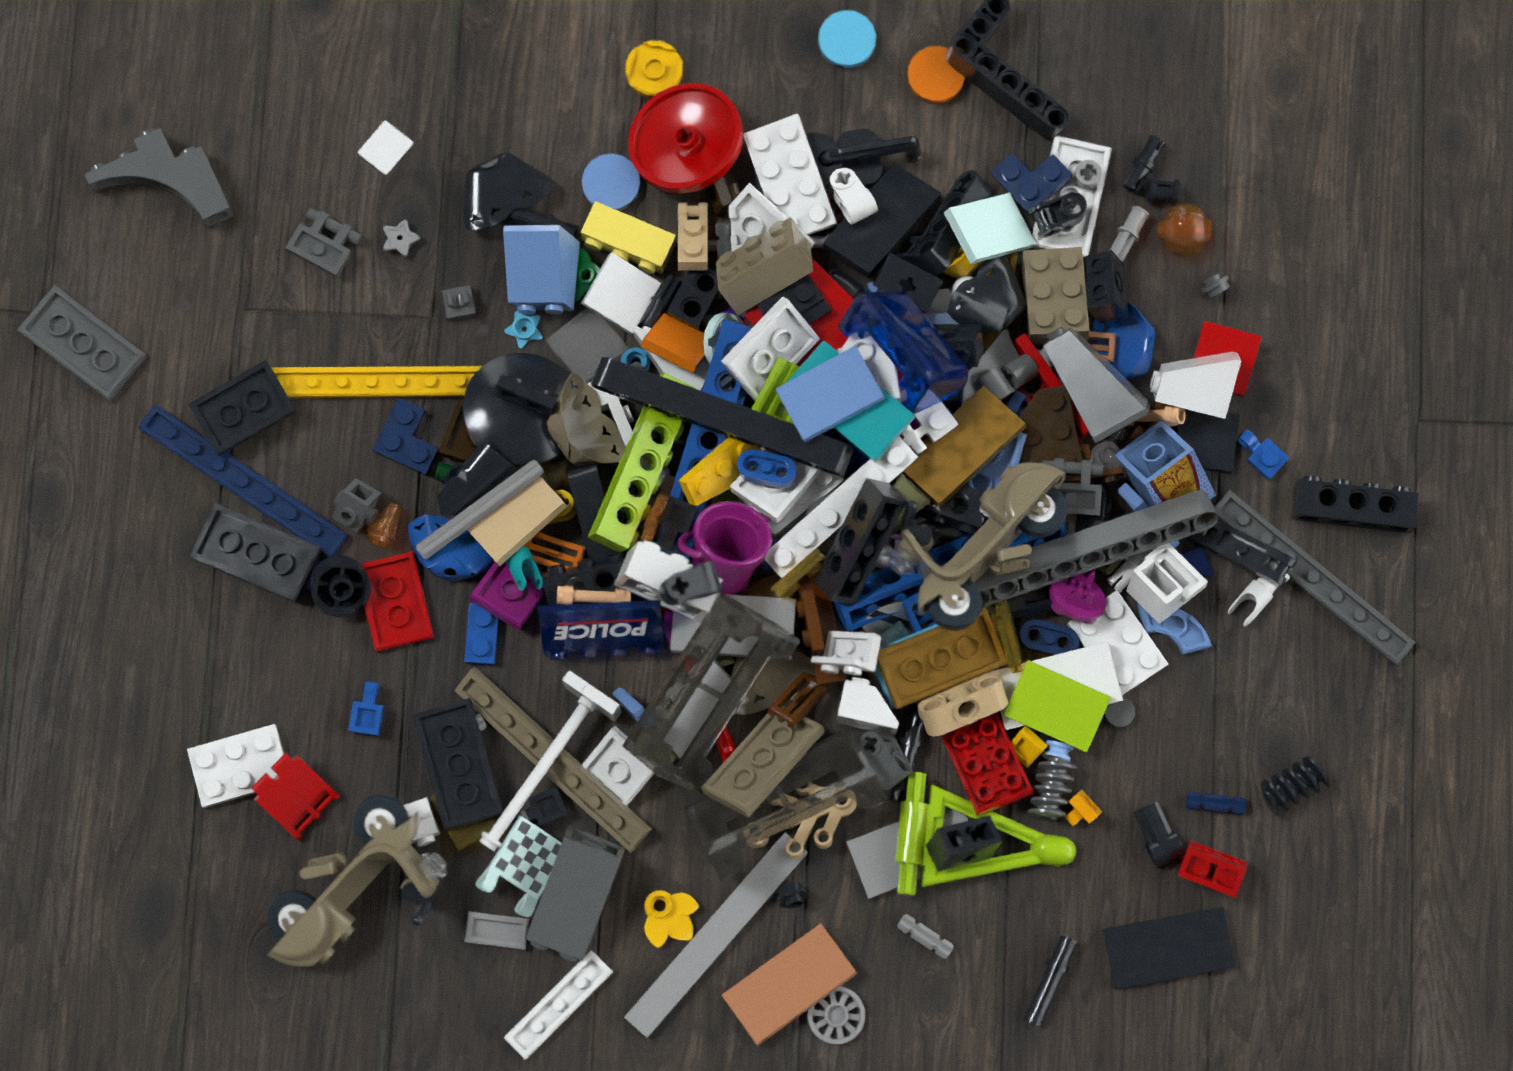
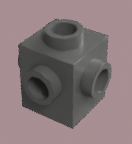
M355 478L334 499L333 505L336 508L332 518L343 524L346 528L358 533L366 524L370 526L378 514V510L375 507L381 492Z

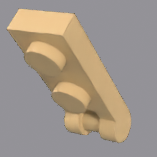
M707 202L699 203V206H687V203H678V270H708ZM687 217H699V220H687Z

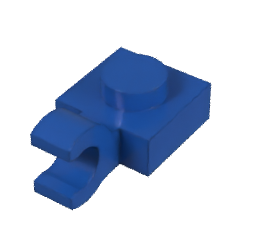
M1248 429L1236 440L1240 446L1251 454L1246 462L1267 481L1290 458L1268 438L1261 444L1258 438Z
M365 682L363 701H353L348 731L380 736L385 707L376 704L380 684Z

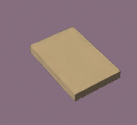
M540 476L467 530L495 562L501 566L560 514L567 505Z

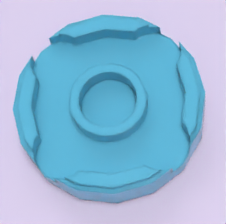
M844 10L833 13L824 21L819 31L818 44L821 54L829 63L850 69L861 66L871 57L875 48L876 33L873 24L866 16L856 11Z

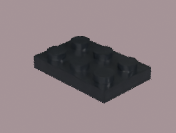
M267 360L262 361L189 403L191 410L218 456L223 455L297 412Z

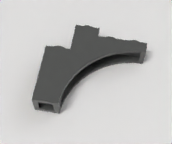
M161 128L145 130L138 138L134 139L137 151H126L120 154L116 160L108 164H97L90 169V172L84 174L88 184L95 193L121 185H145L170 192L188 203L201 216L207 227L234 216L202 146L187 148L180 153V156L175 158Z

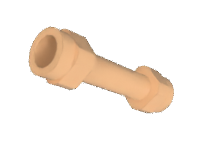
M1166 405L1164 410H1149L1148 414L1127 426H1134L1135 422H1159L1161 420L1168 426H1177L1184 423L1186 414L1184 408Z
M566 585L557 587V604L572 606V602L614 604L615 608H630L631 592L622 588H615V592L573 590V586Z

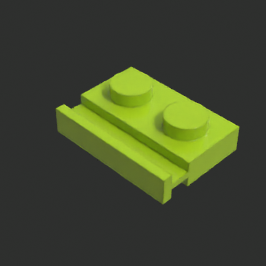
M779 356L751 409L794 424L776 388L785 384L800 366Z

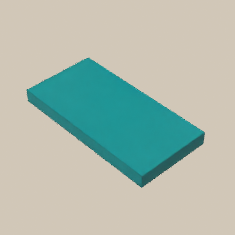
M823 340L787 382L840 353ZM880 386L879 388L885 400L833 427L873 462H876L915 418L912 412Z

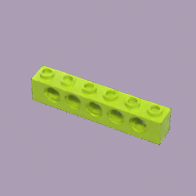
M667 373L659 375L661 377L695 388ZM643 406L588 538L619 553L634 546L639 536V532L636 531L640 520L644 521L650 510V505L647 504L650 496L655 494L660 487L662 478L659 475L663 467H667L673 456V451L670 450L674 440L677 441L684 430V425L681 424L683 420L672 416L668 417L664 413ZM652 430L659 433L661 437L660 444L653 441L651 437ZM641 457L648 460L650 465L648 471L641 467ZM630 483L634 484L638 489L637 498L629 493L628 487ZM618 510L626 514L627 522L625 525L621 524L617 519Z

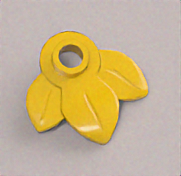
M662 890L654 891L648 895L645 900V911L648 918L644 929L649 941L655 947L660 948L668 936L682 941L692 939L693 925L688 915L694 913L699 908L695 899L686 893L670 895ZM658 900H662L666 904V908L661 912L654 909V904Z

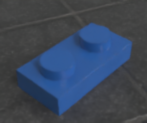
M469 603L464 662L465 664L495 665L499 618L475 603Z

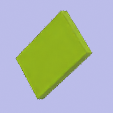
M1027 660L1003 715L1087 752L1111 696Z

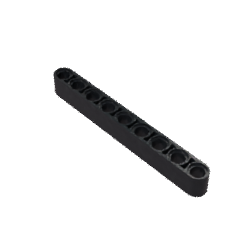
M601 357L591 383L592 387L771 453L789 457L793 461L835 476H845L854 451V447L822 434L804 443L796 426L792 423L608 357Z

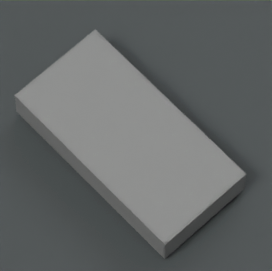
M469 912L464 942L526 950L527 939L525 938L529 930L530 919Z

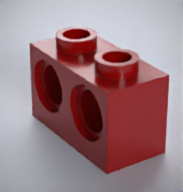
M1190 840L1180 865L1178 876L1236 898L1248 862Z

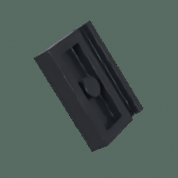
M809 275L797 280L758 305V310L764 316L782 297H785L809 326L832 311Z

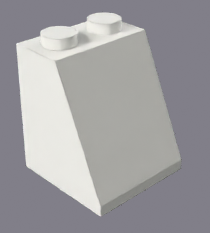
M1227 352L1161 364L1159 371H1153L1150 392L1154 393L1156 402L1225 419L1241 359L1238 353Z

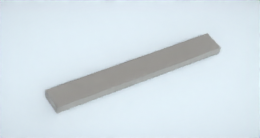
M787 833L781 836L624 1017L645 1037L648 1038L808 854L804 849V854L801 858L791 859L788 857L785 846L792 838ZM793 845L790 847V851L796 853L801 847Z

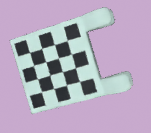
M519 816L490 865L477 880V888L482 891L491 892L497 883L498 877L501 876L526 893L515 906V912L520 916L530 917L545 888L561 842L524 817Z

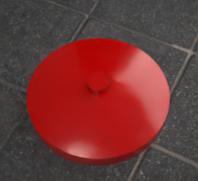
M700 83L675 85L653 96L636 115L628 138L630 158L642 178L659 190L670 193L698 191L718 181L735 163L743 143V123L733 102L717 88Z

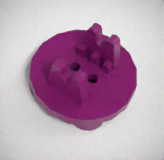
M1091 570L1086 575L1081 573L1050 584L1049 595L1052 600V610L1058 615H1066L1085 624L1095 623L1106 607L1104 593L1093 582L1095 571Z

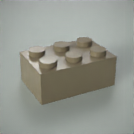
M791 217L785 221L774 223L765 233L749 238L743 246L734 251L725 252L716 261L718 290L737 315L742 314L814 271L810 243Z
M1082 247L1023 251L1021 265L1024 299L1027 304L1025 306L1027 336L1034 346L1045 344L1049 340L1047 335L1060 327H1063L1064 331L1072 327L1080 336L1088 341L1090 330Z

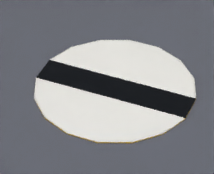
M904 602L888 604L872 612L865 620L886 614H895L862 627L863 630L867 633L882 635L896 631L908 624L909 620L902 606ZM914 605L910 606L912 610L916 609Z

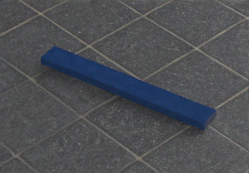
M156 404L139 425L138 429L287 531L300 539L320 546L323 549L321 554L327 558L336 556L348 539V534L227 452L218 456L208 439Z

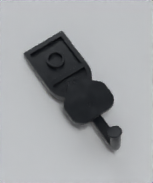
M863 128L846 131L835 142L830 137L821 133H806L825 190L831 187L830 176L837 169H851L864 186H869L877 183L882 176L880 156L905 152L906 158L911 162H917L922 157L921 146L918 138L915 136L878 141L873 131ZM756 173L758 191L764 195Z

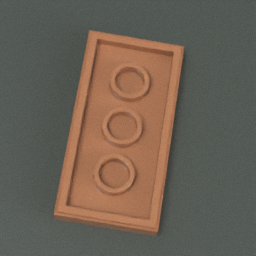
M820 923L723 993L722 997L756 1045L759 1046L857 975V972Z

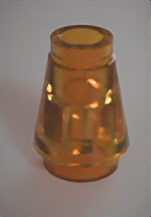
M387 502L368 527L366 539L375 546L387 549L390 544L394 543L403 509L394 503Z

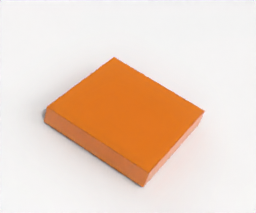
M665 313L647 333L640 346L691 373L696 371L706 357L703 345L704 333Z

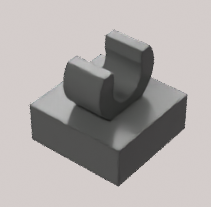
M471 285L442 290L447 321L477 316Z

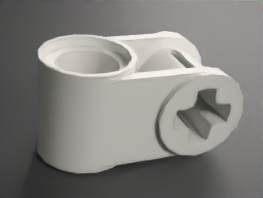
M840 168L831 174L830 184L834 189V200L851 225L878 211L872 194L864 187L854 171L848 168Z

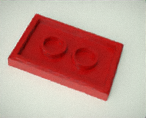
M414 551L361 563L371 581V594L364 606L375 652L433 639L434 634Z

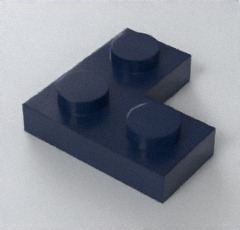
M1011 153L990 171L992 177L1007 193H1010L1012 198L1028 215L1029 209L1047 201L1073 179L1072 173L1054 154L1034 171L1030 172Z
M398 397L372 449L373 452L427 476L439 453V448L414 437L426 413L425 409Z

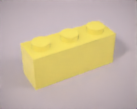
M596 201L581 230L582 241H585L584 244L595 251L604 249L614 253L627 262L630 260L639 264L638 267L641 270L650 274H654L655 271L663 274L676 245V235Z

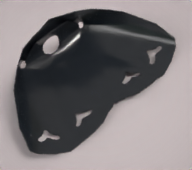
M509 152L501 153L486 162L478 164L466 174L463 212L466 230H478L494 226L505 220L513 209L528 208L536 204L554 188L556 182ZM540 180L548 181L543 184L542 188L540 187ZM525 190L532 193L531 196L527 195L524 199H521ZM491 208L501 209L499 212H495L494 215L491 216ZM474 214L482 218L481 220H474V222L472 223L470 222L473 219Z
M1004 255L986 260L979 267L977 277L965 280L957 287L947 309V313L958 324H981L982 333H996L1004 331L1025 310L1027 304L1007 256ZM1005 260H1007V266L1004 263H1001V261L1005 262ZM993 267L995 275H987ZM974 287V294L966 292L970 291L971 288ZM960 299H963L964 308L956 309L960 305Z

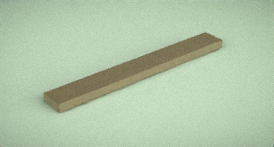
M474 667L455 688L454 691L461 698H471L474 709L535 766L538 764L554 739L484 674ZM564 748L545 773L549 779L630 853L637 848L652 830Z

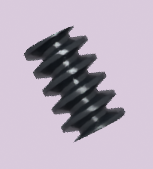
M1309 756L1302 758V764L1299 762L1293 763L1292 771L1284 768L1281 771L1282 777L1274 774L1271 776V782L1266 779L1261 782L1264 800L1271 812L1277 817L1279 816L1278 806H1281L1285 811L1289 810L1288 800H1291L1297 806L1300 804L1299 794L1309 799V788H1312L1318 794L1321 792L1320 782L1327 788L1330 787L1329 779L1324 770Z

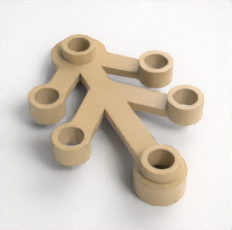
M799 775L793 782L796 793L799 795L809 794L824 802L813 806L784 794L781 787L776 786L772 792H778L780 796L777 799H771L768 795L766 801L772 806L780 805L795 813L765 824L759 821L749 823L744 830L745 840L750 847L761 848L768 843L770 835L800 825L795 837L790 839L785 846L788 857L799 859L804 854V845L817 819L829 814L824 827L818 829L814 834L815 844L819 848H829L833 843L832 836L841 817L849 816L855 811L857 807L856 795L852 790L845 787H839L830 791L813 784L807 775ZM805 781L808 783V786L805 789H800L797 787L798 784ZM843 797L847 799V802L844 805H839L836 803L837 799ZM760 829L762 832L759 836H752L751 831ZM825 834L829 836V839L826 842H820L818 840L819 836ZM798 845L801 848L798 852L792 853L790 847Z

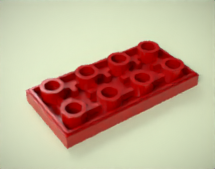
M967 702L962 703L959 707H962ZM997 712L940 735L977 817L1033 794V789Z

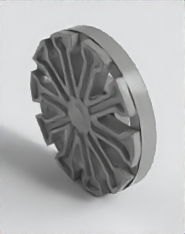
M840 986L829 994L830 1005L824 999L818 1002L825 1011L815 1010L814 1006L808 1009V1022L812 1032L820 1040L830 1044L849 1042L859 1034L865 1021V1009L861 999L852 990ZM836 991H841L842 993L839 1003L836 1002ZM851 996L854 1002L844 1006L847 997ZM856 1007L860 1010L858 1015L849 1014V1011ZM814 1016L824 1017L823 1020L817 1023L813 1022ZM847 1020L858 1021V1026L854 1028ZM828 1024L825 1034H821L819 1028ZM842 1026L850 1032V1036H843ZM834 1027H836L837 1039H831L830 1037Z

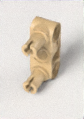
M991 672L984 673L942 692L915 701L918 706V713L924 723L927 734L930 736H940L1004 709L1008 704V700L1000 675ZM967 702L962 707H959L962 703Z

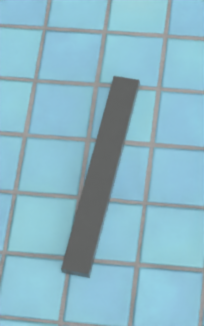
M1230 489L1214 507L1219 516L1218 520L1294 558L1297 563L1293 570H1288L1287 572L1290 577L1289 580L1391 664L1397 666L1416 643Z

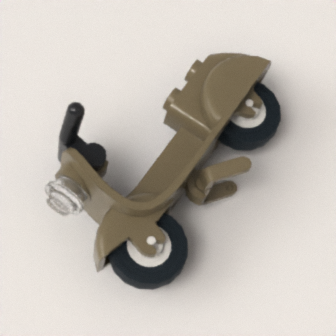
M1019 463L1014 468L1009 466L1000 476L999 480L1001 482L994 489L992 487L988 488L979 500L981 502L980 512L988 520L944 566L936 564L929 555L928 551L934 545L932 532L928 527H920L914 521L918 504L914 500H909L901 517V541L896 546L897 550L891 551L888 556L891 560L889 562L890 567L902 576L904 573L911 575L915 567L924 581L918 595L919 616L929 612L934 622L946 630L957 631L973 624L980 615L982 606L981 594L974 582L988 568L995 575H1005L1027 570L1030 567L1028 559L1010 560L1029 556L1032 553L1031 546L1026 544L1011 548L1007 547L1021 532L1031 537L1043 538L1053 535L1062 527L1066 520L1067 505L1064 496L1059 491V487L1065 480L1066 473L1043 463Z
M387 795L371 796L362 802L354 814L353 827L357 838L365 845L364 848L349 865L347 856L343 852L338 851L336 854L312 858L308 862V867L300 870V876L304 879L328 874L338 877L317 900L306 891L295 889L285 891L273 900L268 908L267 923L270 932L279 942L267 955L278 962L290 966L310 967L314 966L318 961L323 965L335 952L331 946L338 939L344 942L355 930L351 924L356 918L346 909L391 861H396L400 864L409 877L401 884V895L406 901H414L419 907L412 916L411 921L415 926L422 925L437 903V898L433 893L439 884V878L447 875V870L445 869L447 863L436 853L431 855L424 853L420 857L411 844L419 828L418 812L408 817L407 810L403 804L394 797Z

